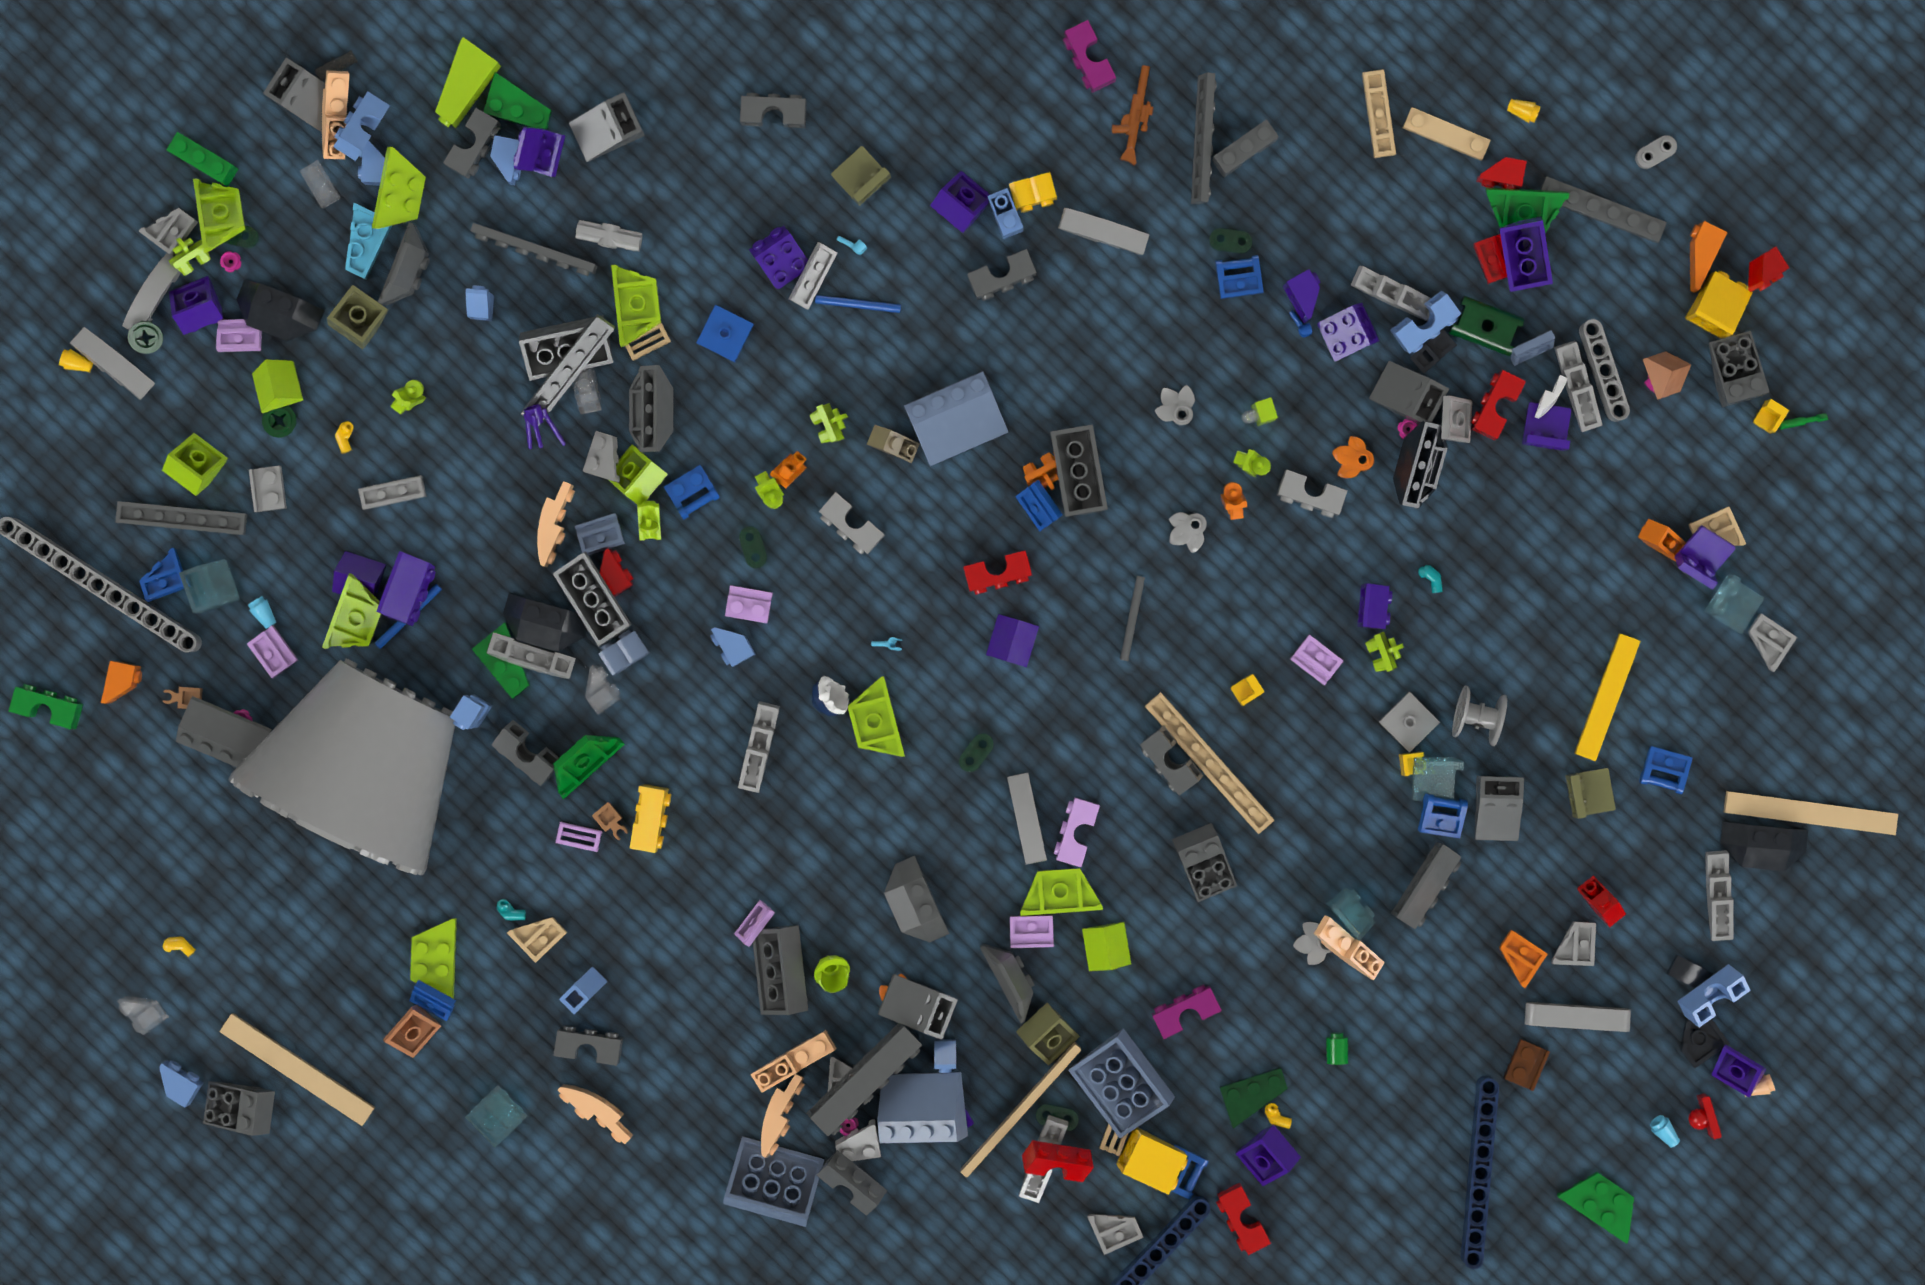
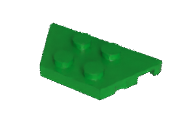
M1485 188L1499 228L1520 220L1541 217L1545 233L1570 194L1565 191Z
M585 735L578 740L574 746L553 764L560 796L565 799L625 745L624 742L617 737Z
M1598 1172L1588 1176L1586 1180L1574 1184L1570 1189L1557 1194V1197L1626 1244L1628 1243L1634 1197Z

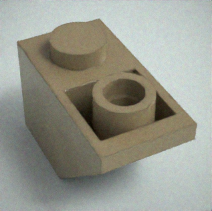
M874 425L867 445L910 463L913 462L920 444L897 432Z

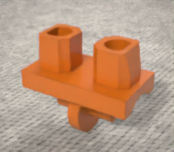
M798 451L793 455L789 454L770 473V476L774 477L779 485L787 488L805 471L807 467L803 464L807 459Z
M1050 452L1040 458L1044 465L1041 468L1036 469L1033 462L1023 466L1024 478L1028 486L1039 480L1043 487L1048 486L1050 490L1055 489L1053 482L1058 480L1055 458Z
M1236 482L1226 484L1223 491L1224 494H1221V501L1228 514H1230L1231 520L1244 518L1243 508L1247 507V500L1242 493V487Z

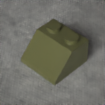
M352 285L327 317L328 326L361 349H364L376 334L388 309Z
M1048 1003L1040 1008L1036 1014L1016 1031L1025 1044L1048 1066L1080 1037Z

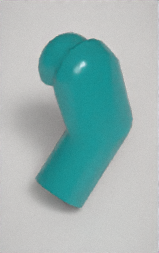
M1430 565L1420 567L1418 574L1421 578L1426 577L1431 581L1432 593L1443 592L1440 573Z
M500 899L497 902V910L505 920H526V910H515L506 899Z

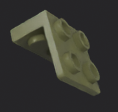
M863 146L859 147L831 173V176L859 206L891 178L888 170L885 167L882 168Z
M1608 768L1565 775L1573 818H1585L1586 815L1616 809Z

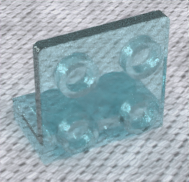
M1727 575L1705 612L1741 634L1763 602L1764 597L1740 583L1741 579L1736 575Z
M1455 757L1414 758L1412 799L1414 801H1423L1425 794H1432L1434 797L1453 800L1456 770H1464V761Z

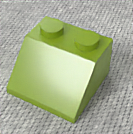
M193 433L167 455L162 471L197 496L212 482L228 458L197 434Z
M632 444L619 459V464H616V475L620 476L619 483L609 481L634 503L642 504L643 501L648 500L649 496L668 474Z

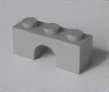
M1289 470L1284 471L1276 494L1281 497L1280 501L1292 504L1295 501L1301 504V508L1313 511V508L1321 510V515L1333 518L1334 515H1340L1348 490L1326 484L1320 496L1312 497L1306 493L1304 488L1307 476Z
M835 492L820 509L819 512L822 514L820 519L828 526L834 524L838 528L836 533L844 540L849 537L854 542L852 547L860 554H863L864 551L869 554L885 535L870 521H867L864 526L858 529L849 527L846 522V516L853 507Z

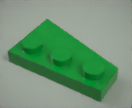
M496 72L494 73L484 113L491 117L523 126L547 130L552 111Z
M506 622L493 631L494 633L511 638ZM492 632L472 650L509 696L514 699L530 684L523 667L487 654Z

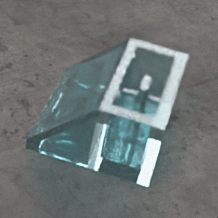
M226 559L199 565L179 573L193 613L201 614L240 600Z

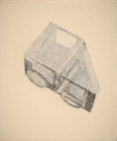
M594 367L583 369L573 382L574 395L580 414L602 410L601 397Z
M592 665L589 670L585 698L599 715L621 700L618 696L621 692L614 683L610 685L606 679L608 674L602 666Z
M125 996L117 1001L120 1004V1011L125 1016H129L133 1022V1028L142 1035L149 1033L169 1018L157 1000Z

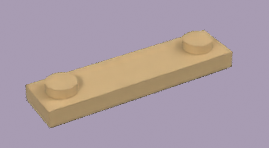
M1384 69L1363 72L1362 78L1374 158L1396 155Z
M1411 107L1403 129L1480 161L1483 160L1491 141Z

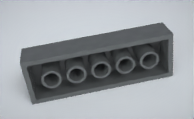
M898 1023L807 1112L808 1116L827 1136L830 1134L835 1135L843 1127L841 1124L846 1119L850 1120L858 1113L857 1108L862 1103L866 1105L874 1097L872 1093L877 1088L881 1090L889 1082L888 1078L893 1073L898 1074L905 1067L903 1063L909 1057L913 1059L921 1051L919 1047L922 1044L902 1024Z

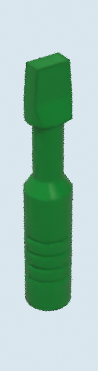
M1825 413L1816 414L1813 417L1783 420L1779 429L1803 426L1806 423L1825 421L1828 420V416Z

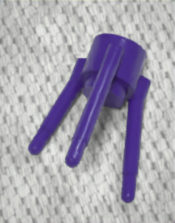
M537 404L524 409L525 413L523 416L526 424L529 449H532L531 426L534 428L539 448L543 447L538 425L543 423V418H545L562 446L566 445L561 434L548 416L546 408L542 409L541 405Z

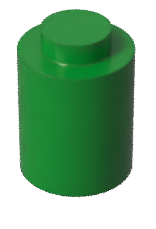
M1334 1032L1330 1033V1037H1326L1327 1064H1348V1037L1343 1036V1033Z

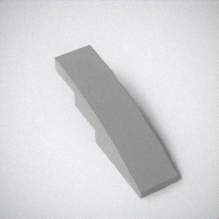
M1064 208L1058 229L1094 242H1101L1138 255L1144 254L1149 238L1147 233L1069 208Z
M1364 266L1358 267L1351 286L1391 306L1428 321L1429 310L1424 303L1430 300V297L1385 275H1379Z
M85 327L70 342L74 348L102 372H106L139 400L155 384L127 359Z
M1574 340L1554 347L1562 376L1568 378L1565 386L1581 432L1602 426L1593 386L1589 383L1586 367L1582 362L1577 342Z
M760 701L758 703L738 785L740 789L756 793L760 791L780 706Z
M1024 773L1007 777L1025 863L1027 865L1046 861L1029 774Z
M1727 850L1705 852L1707 905L1711 940H1733L1734 900L1731 897L1729 853Z
M1048 1115L1038 1141L1061 1145L1068 1127V1121ZM1050 1169L1045 1176L1026 1173L1019 1197L1039 1203L1053 1169Z

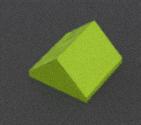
M265 360L252 373L262 413L303 401L293 361Z
M1124 922L1082 929L1089 971L1113 970L1131 964Z

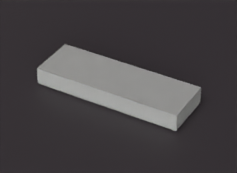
M817 242L789 300L808 310L837 252Z
M421 475L358 489L363 510L427 497Z

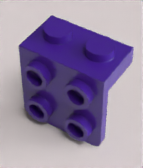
M523 127L518 137V149L513 158L514 169L534 171L550 177H556L565 135L543 128Z
M784 225L781 228L778 227L772 230L768 237L756 241L752 248L749 249L776 289L782 288L798 277L808 262V259Z

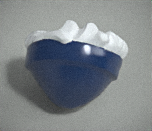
M821 677L812 688L813 706L820 713L831 717L844 714L847 711L849 694L845 692V686L840 685L829 677Z

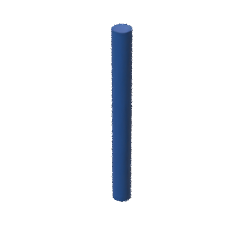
M816 295L815 299L816 304L900 313L901 304Z
M437 583L428 591L427 598L422 602L420 611L442 590ZM397 621L375 644L381 649L406 624Z

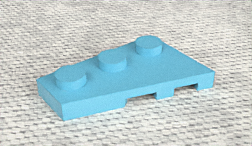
M354 203L345 270L366 280L392 226L372 229L375 212Z

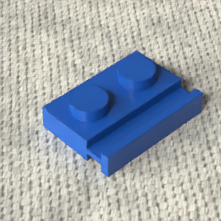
M1039 480L1015 496L1039 531L1063 515Z
M420 980L415 984L409 1000L445 1021L451 1016L456 1002L453 998Z

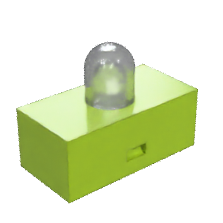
M1271 397L1255 402L1251 406V410L1245 411L1242 414V421L1244 423L1256 422L1257 426L1273 422L1278 418Z

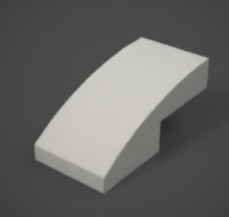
M1560 375L1553 391L1545 390L1540 399L1535 418L1539 419L1555 404L1567 382V377Z

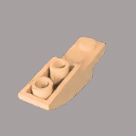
M326 70L322 102V149L324 159H345V154L333 146L337 141L334 136L340 126L345 128L347 125L344 123V120L347 117L348 71Z
M564 481L555 500L546 498L539 520L537 537L540 565L548 567V564H553L557 555L554 552L557 544L561 545L565 537V533H563L564 528L558 526L557 523L558 521L562 522L566 514L564 507L567 502H571L575 491L572 490L574 485Z
M1328 916L1323 917L1314 932L1325 947L1372 980L1376 978L1385 963L1365 944L1354 939Z
M825 1030L753 1072L751 1076L762 1093L835 1051L837 1048Z
M798 1074L794 1075L785 1091L780 1088L775 1090L768 1105L761 1134V1153L765 1158L769 1154L774 1155L779 1146L776 1142L780 1135L784 1137L790 1128L788 1125L789 1119L784 1117L783 1114L784 1112L786 1114L789 1113L794 1104L791 1100L795 1094L799 1095L805 1086L802 1083L804 1078Z
M563 1084L558 1089L560 1098L567 1104L570 1102L575 1107L574 1111L579 1117L589 1120L595 1115L597 1117L596 1121L603 1128L608 1127L612 1131L611 1136L620 1143L622 1141L626 1144L633 1136L619 1121L624 1113L605 1098L589 1090Z

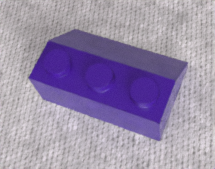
M1536 217L1520 220L1499 228L1509 291L1553 284L1542 218Z
M399 551L376 612L413 627L414 622H417L420 617L419 609L421 604L427 598L429 583L435 577V566Z

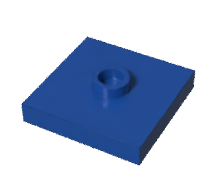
M715 305L696 343L732 362H736L754 324Z

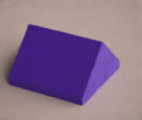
M345 551L334 570L332 592L342 594L347 577L351 573L376 597L387 564Z
M998 614L986 655L1027 667L1039 626Z
M1725 1044L1711 1075L1750 1098L1767 1069Z

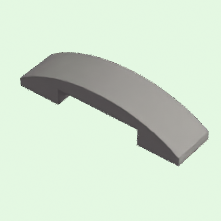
M168 253L155 266L136 295L122 325L126 329L130 330L133 324L139 323L141 320L144 322L152 321L151 316L172 282L175 283L181 274L178 269H175L168 260L173 258V256Z
M493 632L487 654L533 671L570 679L576 658L513 641V638Z

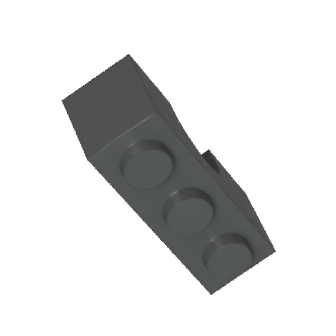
M747 93L746 96H741L740 123L742 126H763L765 114L770 110H777L783 114L784 127L806 128V99H802L800 95H789V98H781L779 94H768V97H759L757 93Z
M475 108L465 125L468 130L475 134L476 140L474 145L469 149H461L453 145L443 163L467 179L474 176L479 169V161L482 157L485 158L490 151L489 145L494 139V135L499 136L501 132L500 122Z
M1266 119L1216 154L1212 162L1225 178L1242 166L1249 158L1275 143L1279 136Z
M1027 249L1007 257L1010 271L1003 278L994 277L987 266L968 273L967 277L976 299L982 298V301L993 298V293L1002 290V293L1014 289V284L1021 282L1024 285L1033 281V277L1036 276L1037 272Z
M512 720L502 729L492 743V746L517 768L526 773L532 781L541 786L554 773L553 764L559 757L547 747L539 754L531 753L525 745V739L529 732Z
M1163 725L1144 739L1140 744L1141 750L1147 758L1153 761L1156 771L1167 779L1170 789L1181 795L1199 782L1203 775L1191 759L1184 764H1175L1170 760L1168 755L1169 749L1177 741L1165 725Z
M564 1025L563 1028L557 1030L553 1056L575 1059L578 1056L580 1045L590 1044L597 1051L596 1063L617 1066L620 1063L624 1037H618L619 1034L615 1032H606V1035L597 1034L598 1030L595 1029L578 1031L575 1026Z
M838 1150L825 1162L817 1174L820 1179L833 1189L837 1185L849 1188L854 1195L850 1203L866 1216L878 1206L887 1192L883 1186Z

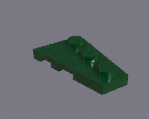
M1281 1067L1219 1087L1232 1128H1235L1288 1089Z

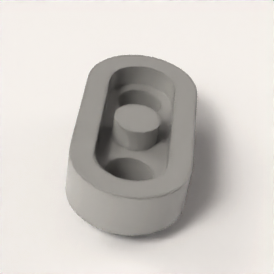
M1662 136L1641 148L1636 153L1635 161L1642 169L1652 168L1672 156L1677 150V143L1671 136ZM1664 143L1669 144V150L1664 149ZM1646 153L1651 155V160L1645 159Z

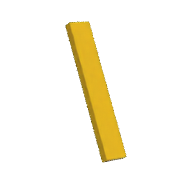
M1621 633L1618 635L1574 754L1596 761L1641 641Z

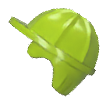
M827 955L820 959L817 964L814 979L824 991L829 993L839 992L848 984L850 966L843 957Z

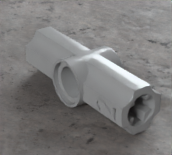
M579 220L575 238L598 243V245L616 249L618 247L639 252L643 234L621 229V227L612 224L602 223L601 225Z

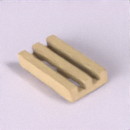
M662 323L634 341L660 329V333L632 347L629 344L625 346L633 361L671 342ZM661 337H664V340H662V341H660V342H658V343H656V344H654V345H652V346H650V347H648V348H646V349H644V350H642V351H640V352H638V353H636V354L633 353V351H635V350H637V349H639V348H641V347H643V346H645V345H647V344H649V343H651V342H653V341H655V340H657V339H659V338H661Z
M1108 1124L1099 1149L1120 1156L1128 1134L1120 1139L1117 1150L1114 1149L1118 1138L1115 1132L1110 1145L1106 1146L1112 1129Z

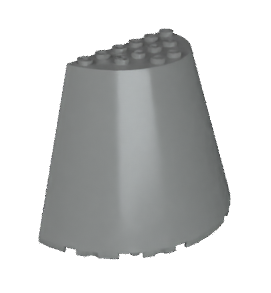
M347 658L345 661L340 660L231 773L229 781L250 797L255 796L258 798L260 796V803L285 818L293 819L297 824L345 848L354 849L360 852L359 854L382 864L388 865L392 861V864L396 865L398 870L414 875H424L427 869L455 729L453 724L455 720L450 718L453 711L445 707L440 710L434 707L435 702L425 697L423 700L415 697V692L407 688L401 691L395 688L397 683L387 678L382 681L376 678L377 673L367 668L362 671L356 668L357 663Z

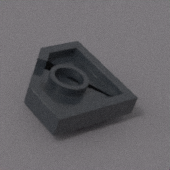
M1688 1018L1685 1020L1680 1050L1693 1068L1698 1067L1722 1050L1725 1044H1730L1713 1019L1700 1028Z

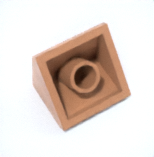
M1666 351L1643 359L1657 400L1681 392L1691 367L1690 363Z
M414 1005L386 1035L383 1041L414 1058L441 1025L423 1008Z

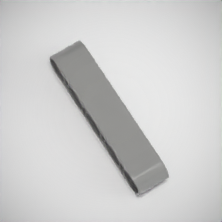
M1588 320L1580 326L1579 334L1608 419L1614 422L1621 421L1629 415V405L1603 326L1598 320ZM1587 325L1594 326V335H1589L1587 333ZM1594 345L1601 347L1602 354L1600 356L1594 354ZM1601 365L1609 369L1607 376H1603L1600 373ZM1609 385L1615 388L1616 393L1614 397L1607 394V387ZM1615 406H1619L1622 409L1620 417H1617L1613 412Z
M1526 1002V1025L1630 1032V1009Z

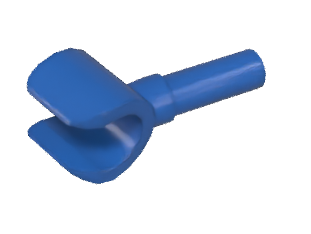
M1293 310L1290 311L1289 314L1298 327L1299 335L1301 337L1312 335L1313 331L1310 323L1302 325Z

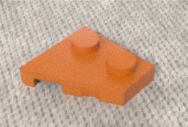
M1513 930L1509 931L1499 946L1520 985L1526 988L1548 954Z

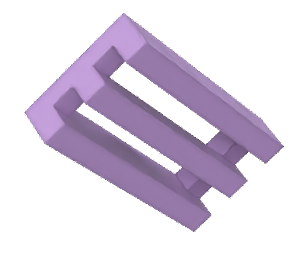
M560 822L555 843L598 852L602 831ZM563 827L596 834V838L563 831ZM561 836L594 842V846L563 840Z
M759 900L734 934L745 945L750 947L775 912L767 904Z

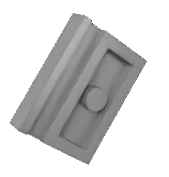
M273 466L250 469L249 476L254 512L287 509L282 467Z

